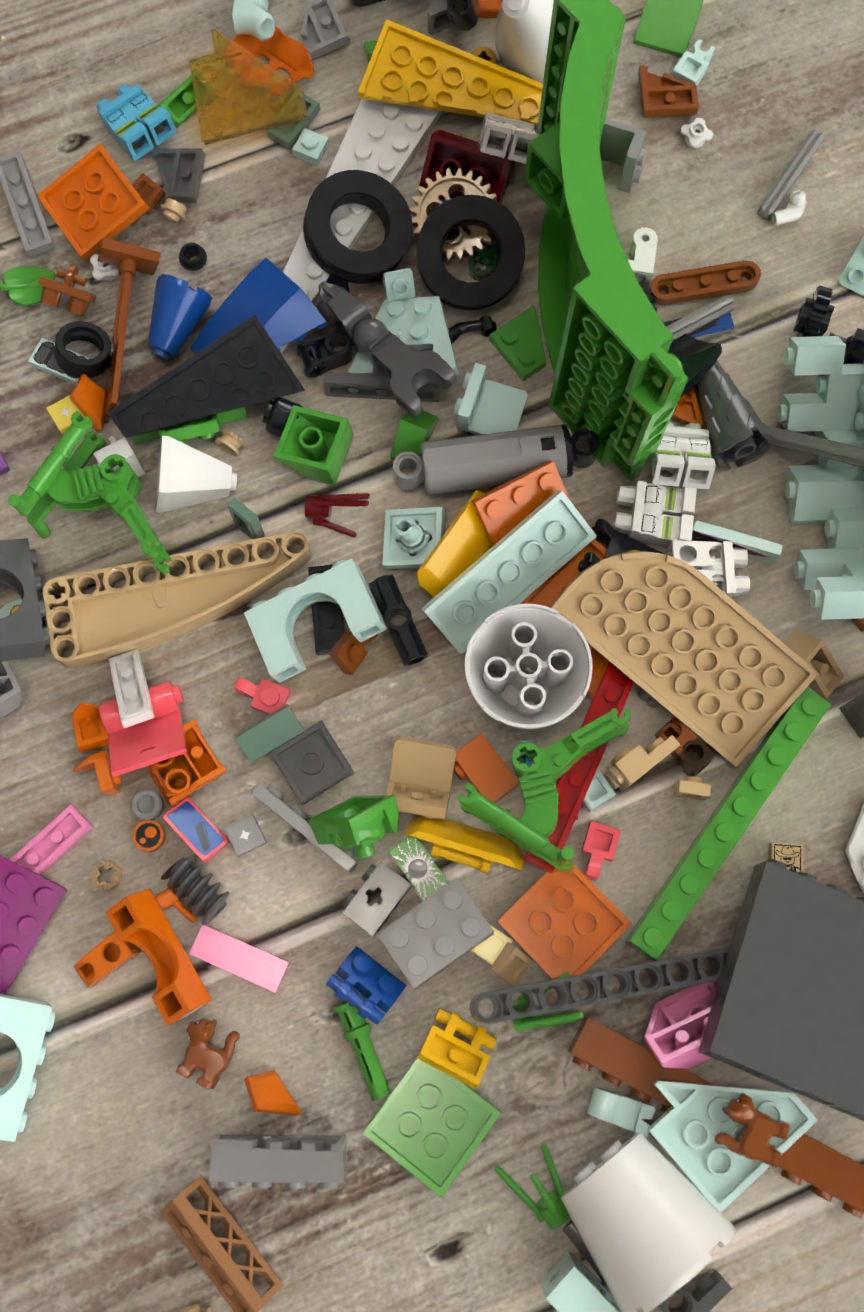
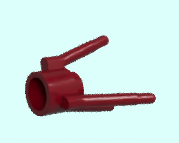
M308 494L305 501V517L312 518L313 525L324 526L339 533L356 537V532L326 521L324 518L331 516L332 506H368L369 501L359 499H369L370 494Z

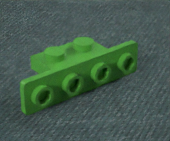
M245 407L133 436L136 444L162 439V435L169 436L184 444L187 443V439L198 437L199 440L209 439L216 435L215 432L220 431V424L247 418V412Z

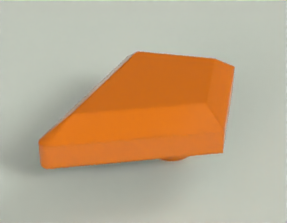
M82 374L69 398L84 417L89 416L93 422L92 427L96 432H99L103 429L106 390L87 375Z
M692 388L679 399L672 418L685 424L699 423L701 428H703L704 424L695 389Z
M275 1070L248 1076L244 1079L254 1112L297 1116L301 1113V1109Z

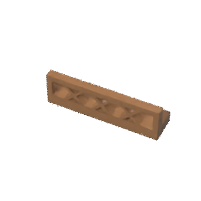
M201 1175L160 1210V1213L234 1312H258L283 1286V1283ZM196 1188L205 1199L204 1210L194 1209L186 1198ZM211 1219L221 1220L225 1225V1238L215 1237L211 1232ZM232 1246L241 1247L246 1253V1266L236 1265L232 1260ZM253 1274L262 1275L270 1285V1288L261 1297L252 1286Z

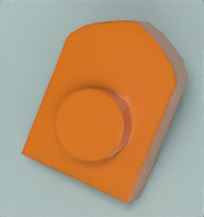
M81 702L72 714L77 747L80 753L108 746L109 736L101 719L99 707Z
M107 750L88 756L73 768V772L95 769L102 793L107 796L121 793L119 784L123 782L122 775L113 777L110 754Z

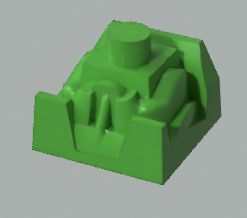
M395 795L353 796L308 821L318 844L328 845L333 843L336 847H341L344 850L354 848L356 857L362 859L375 853L372 843L385 837V833L398 832L399 814Z

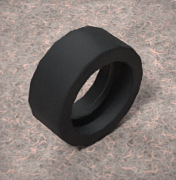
M76 321L61 327L55 339V359L58 366L65 373L78 378L82 374L87 375L89 378L97 377L105 372L110 363L111 341L108 334L101 327L91 322ZM74 341H88L100 349V354L95 358L80 359L70 355L65 350V347Z

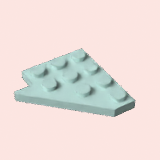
M656 1080L653 1083L654 1086L671 1104V1107L648 1128V1131L699 1192L721 1213L770 1166L762 1161L750 1160L730 1151L724 1144H717L715 1142V1135L718 1133H727L737 1140L744 1124L730 1119L722 1111V1107H727L730 1100L738 1098L741 1094H746L752 1098L753 1104L758 1111L767 1114L776 1121L782 1120L790 1125L787 1138L783 1140L772 1136L769 1145L776 1146L775 1150L781 1151V1155L818 1120L798 1096L789 1091Z

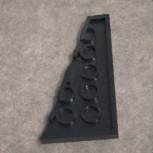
M254 315L109 411L108 414L123 436L129 438L279 397L304 392L305 389L257 316Z

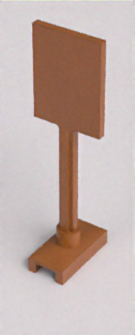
M103 237L97 261L119 266L118 274L120 276L112 337L114 350L109 363L103 421L108 423L110 419L108 412L116 407L132 278H135L136 271L154 275L160 261L161 252Z

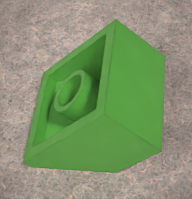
M293 405L274 453V459L307 479L335 486L354 436L349 420Z

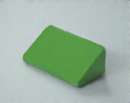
M196 70L158 106H163L169 112L174 126L178 128L216 92L199 71Z

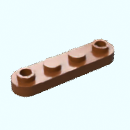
M744 260L661 274L656 276L651 282V297L656 298V304L669 305L746 292L757 286L761 277V270L756 263ZM741 277H746L748 281L742 280ZM663 290L667 294H661L659 291Z

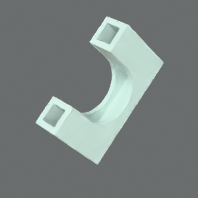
M352 558L338 561L331 569L321 574L310 575L305 579V582L295 587H287L281 590L278 596L268 601H259L252 606V609L244 612L270 676L279 683L306 670L294 641L293 630L299 614L313 603L328 601L338 604L352 634L360 643L387 630L359 566Z
M0 994V1032L14 1040L18 1051V1062L10 1080L0 1088V1140L15 1142L17 1132L22 1133L25 1128L27 1112H24L27 1098L32 1099L35 1092L37 1079L33 1078L36 1065H41L44 1060L46 1045H42L45 1032L52 1030L55 1012H51L53 1006L47 1002Z

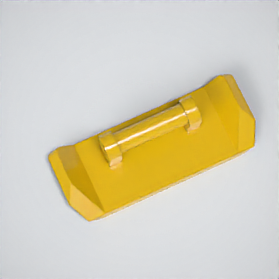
M479 490L473 493L417 571L419 585L431 596L435 597L479 559L491 545L472 504V500L486 493Z
M423 815L410 820L404 831V835L434 843L431 857L437 859L441 857L480 869V872L488 874L491 861L516 870H523L524 854L516 843L504 836L448 819H429Z

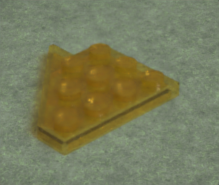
M215 29L211 30L214 53L189 60L201 139L206 145L308 119L305 95L301 87Z

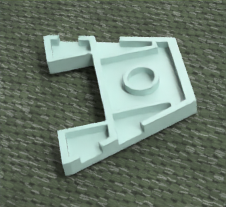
M439 296L414 297L393 300L391 302L385 299L375 319L383 322L392 334L397 336L413 351L430 349L436 352L450 365L454 374L458 375L459 371L454 357L453 346L450 341L449 330ZM358 351L348 373L376 375L378 366L371 360L370 356Z

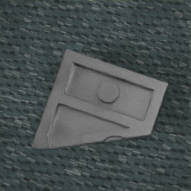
M153 148L152 154L157 162L158 171L164 183L167 197L179 203H197L206 157L203 149Z

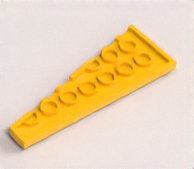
M386 19L358 89L357 97L477 117H485V113L489 112L538 126L543 83Z

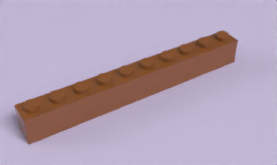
M584 1016L568 1049L569 1053L575 1055L572 1061L588 1071L591 1070L592 1065L604 1071L601 1078L620 1087L621 1082L632 1086V1095L647 1103L650 1102L651 1098H654L663 1103L661 1110L664 1112L671 1107V1104L654 1086L653 1083L656 1080L713 1085L685 1069L661 1067L652 1051L587 1016ZM803 1134L781 1155L778 1164L783 1169L781 1176L799 1186L802 1180L812 1184V1193L831 1202L833 1196L844 1202L843 1210L861 1219L864 1214V1166Z

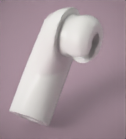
M798 190L791 193L786 209L772 213L771 218L774 226L794 222L801 218L807 204L805 200L806 195L803 191Z

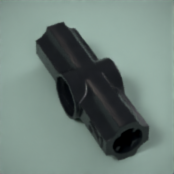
M393 574L376 578L373 582L369 583V587L404 667L421 662L428 657V654L413 622L411 611L406 606ZM395 615H402L407 619L400 626L392 624L390 620Z

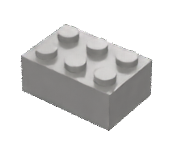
M455 878L377 935L413 989L417 990L473 948L491 937L494 931L459 880Z

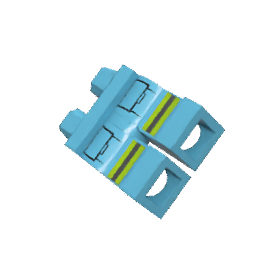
M126 83L118 88V98L112 102L104 98L96 103L98 113L107 132L113 136L134 162L154 148L152 141L158 146L177 133L169 112L163 106L159 107L147 93L143 92L138 84L131 87ZM160 125L165 127L162 133H155L154 127ZM143 141V145L138 149H133L132 143Z

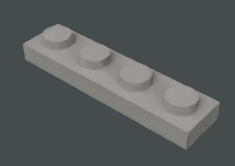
M17 151L0 157V180L28 257L55 249L21 152Z
M259 783L251 792L257 799L348 873L351 874L358 865L353 859L356 853L350 848L344 850L341 847H336L333 843L328 845L318 844L311 825L304 820L308 814L294 803L291 807L283 803L281 799L284 795L271 784L265 788Z

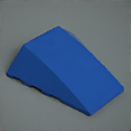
M265 257L254 265L243 281L226 298L190 348L195 354L254 315L257 316L279 351H281L280 347L290 341L295 340L298 342L307 337L305 333L313 328L318 327V329H321L328 324L303 290Z

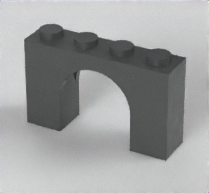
M28 538L0 540V584L15 590L22 599L20 607L14 613L0 619V662L45 657V645L50 644L48 626L42 627L41 620L46 618L44 600L38 601L37 593L42 592L40 574L34 575L33 567L38 566L36 550H30Z

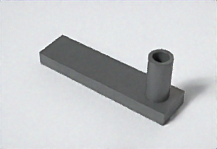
M423 349V350H421V351H424V350H426V351H433V350H430V349ZM324 372L325 396L395 400V395L392 393L390 385L391 379L387 375ZM427 383L420 387L416 394L419 396L420 401L439 402L440 386L435 383Z

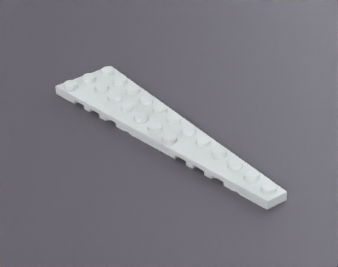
M361 99L326 178L341 171L363 170L377 174L392 185H395L444 111ZM356 203L341 205L333 211L330 218L332 233L341 244L351 250L375 215V212L365 205ZM302 229L283 273L303 290L314 305L319 296L318 285L322 282H327L330 274L325 272L310 255L305 244ZM288 343L280 347L281 354L288 345Z

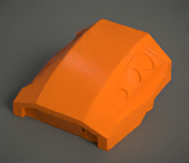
M195 719L183 725L187 753L145 767L171 808L227 771L205 740Z

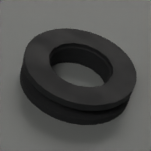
M363 170L341 171L323 180L310 197L303 221L305 244L314 261L331 276L355 284L375 282L381 280L384 277V273L394 271L409 247L413 231L410 209L398 189L383 177ZM350 203L367 206L383 222L385 229L383 243L371 251L360 252L350 250L341 244L332 233L330 218L333 211L341 205Z
M462 195L449 199L439 205L424 222L417 242V261L424 284L434 296H439L441 302L460 310H481L491 307L504 299L518 282L525 260L524 235L514 215L499 202L480 195ZM476 225L483 227L495 237L499 245L500 259L497 268L489 277L479 282H464L456 279L447 271L442 261L441 251L444 241L452 231L461 226Z

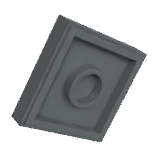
M322 720L270 752V755L301 805L306 804L354 773Z

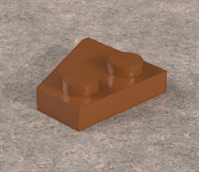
M647 66L639 67L638 77L643 118L697 115L699 104L696 84L685 80H677L674 76L666 73L660 77L647 72Z

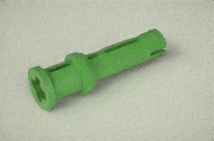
M348 1002L334 1007L333 1011L338 1013L345 1031L343 1037L347 1042H351L370 1092L371 1100L375 1101L389 1095L391 1089H389L368 1034L371 1032L370 1023H366L357 1014L359 1011Z

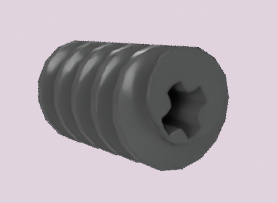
M193 854L174 863L161 876V880L169 879L167 883L169 889L179 887L176 897L181 899L187 896L184 902L186 908L196 905L193 915L195 917L204 915L201 924L204 926L211 922L226 907L227 903L225 901L230 893L227 891L220 895L217 894L221 883L218 882L211 886L208 884L213 874L209 873L201 876L200 873L204 865L202 863L193 867L192 863L196 858Z

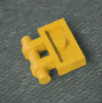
M439 1008L434 1020L445 1025L444 1030L432 1025L417 1058L476 1089L491 1057L479 1049L482 1045L492 1050L497 1038L486 1033V1028L480 1025L475 1027L465 1022L458 1013L454 1011L449 1013ZM455 1031L469 1038L470 1043L468 1044L453 1036Z

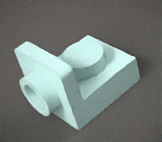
M410 268L384 273L382 283L388 302L416 297L413 273Z

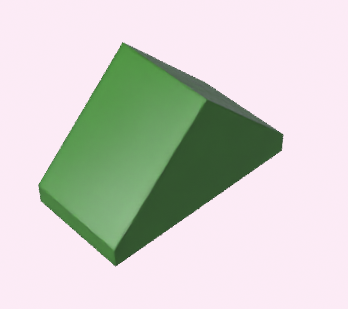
M425 411L421 412L416 418L406 413L400 419L390 459L395 460L396 456L406 451L421 456L420 445L422 442L430 440L439 417Z

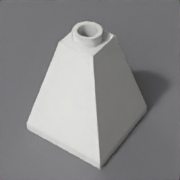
M162 435L158 457L155 512L163 513L229 496L230 490L236 491L237 473H232V466L169 436Z

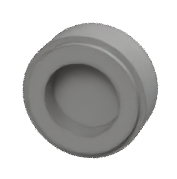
M152 789L138 791L131 801L133 814L141 820H155L164 809L162 796Z

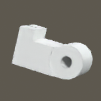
M647 227L640 228L634 233L630 247V254L633 259L628 260L637 281L644 280V287H649L658 242L656 232Z

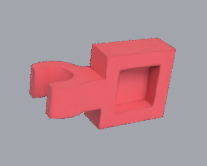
M238 677L234 686L235 692L253 699L250 705L251 708L267 715L286 705L291 693L290 689L263 678L260 685L257 686Z
M590 821L581 853L590 855L584 872L588 879L596 881L599 878L603 859L610 862L613 861L621 830Z

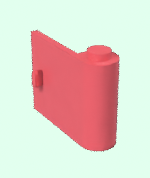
M168 681L149 687L148 690L155 718L124 728L121 723L116 699L99 704L101 719L109 736L111 773L113 777L187 753L179 704L184 702V698L178 684L173 686L172 682Z

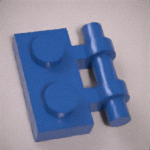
M357 946L336 971V974L345 981L343 982L333 974L326 983L329 988L336 992L334 994L335 997L340 1001L345 999L359 1011L357 1013L364 1020L366 1018L370 1019L376 1025L380 1023L385 1014L375 1006L387 1013L407 986ZM352 988H355V989H356L357 991H359L362 995H364L368 1000H366L365 998H363L360 994H358V993H357L355 990H353Z

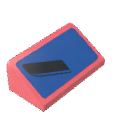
M189 797L162 816L166 823L205 863L212 860L230 842Z

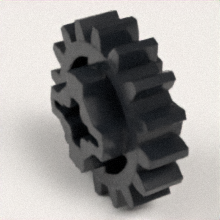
M819 285L812 298L806 297L805 302L800 307L793 328L794 331L798 332L797 337L823 336L826 333L834 311V305H830L832 289Z

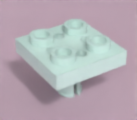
M427 507L385 510L382 566L385 569L420 568L444 535V508Z

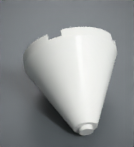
M503 0L495 25V42L499 57L505 68L543 83L554 0Z

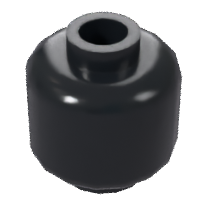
M283 397L276 398L274 402L269 401L262 423L266 424V431L281 437L293 405L302 407V405Z

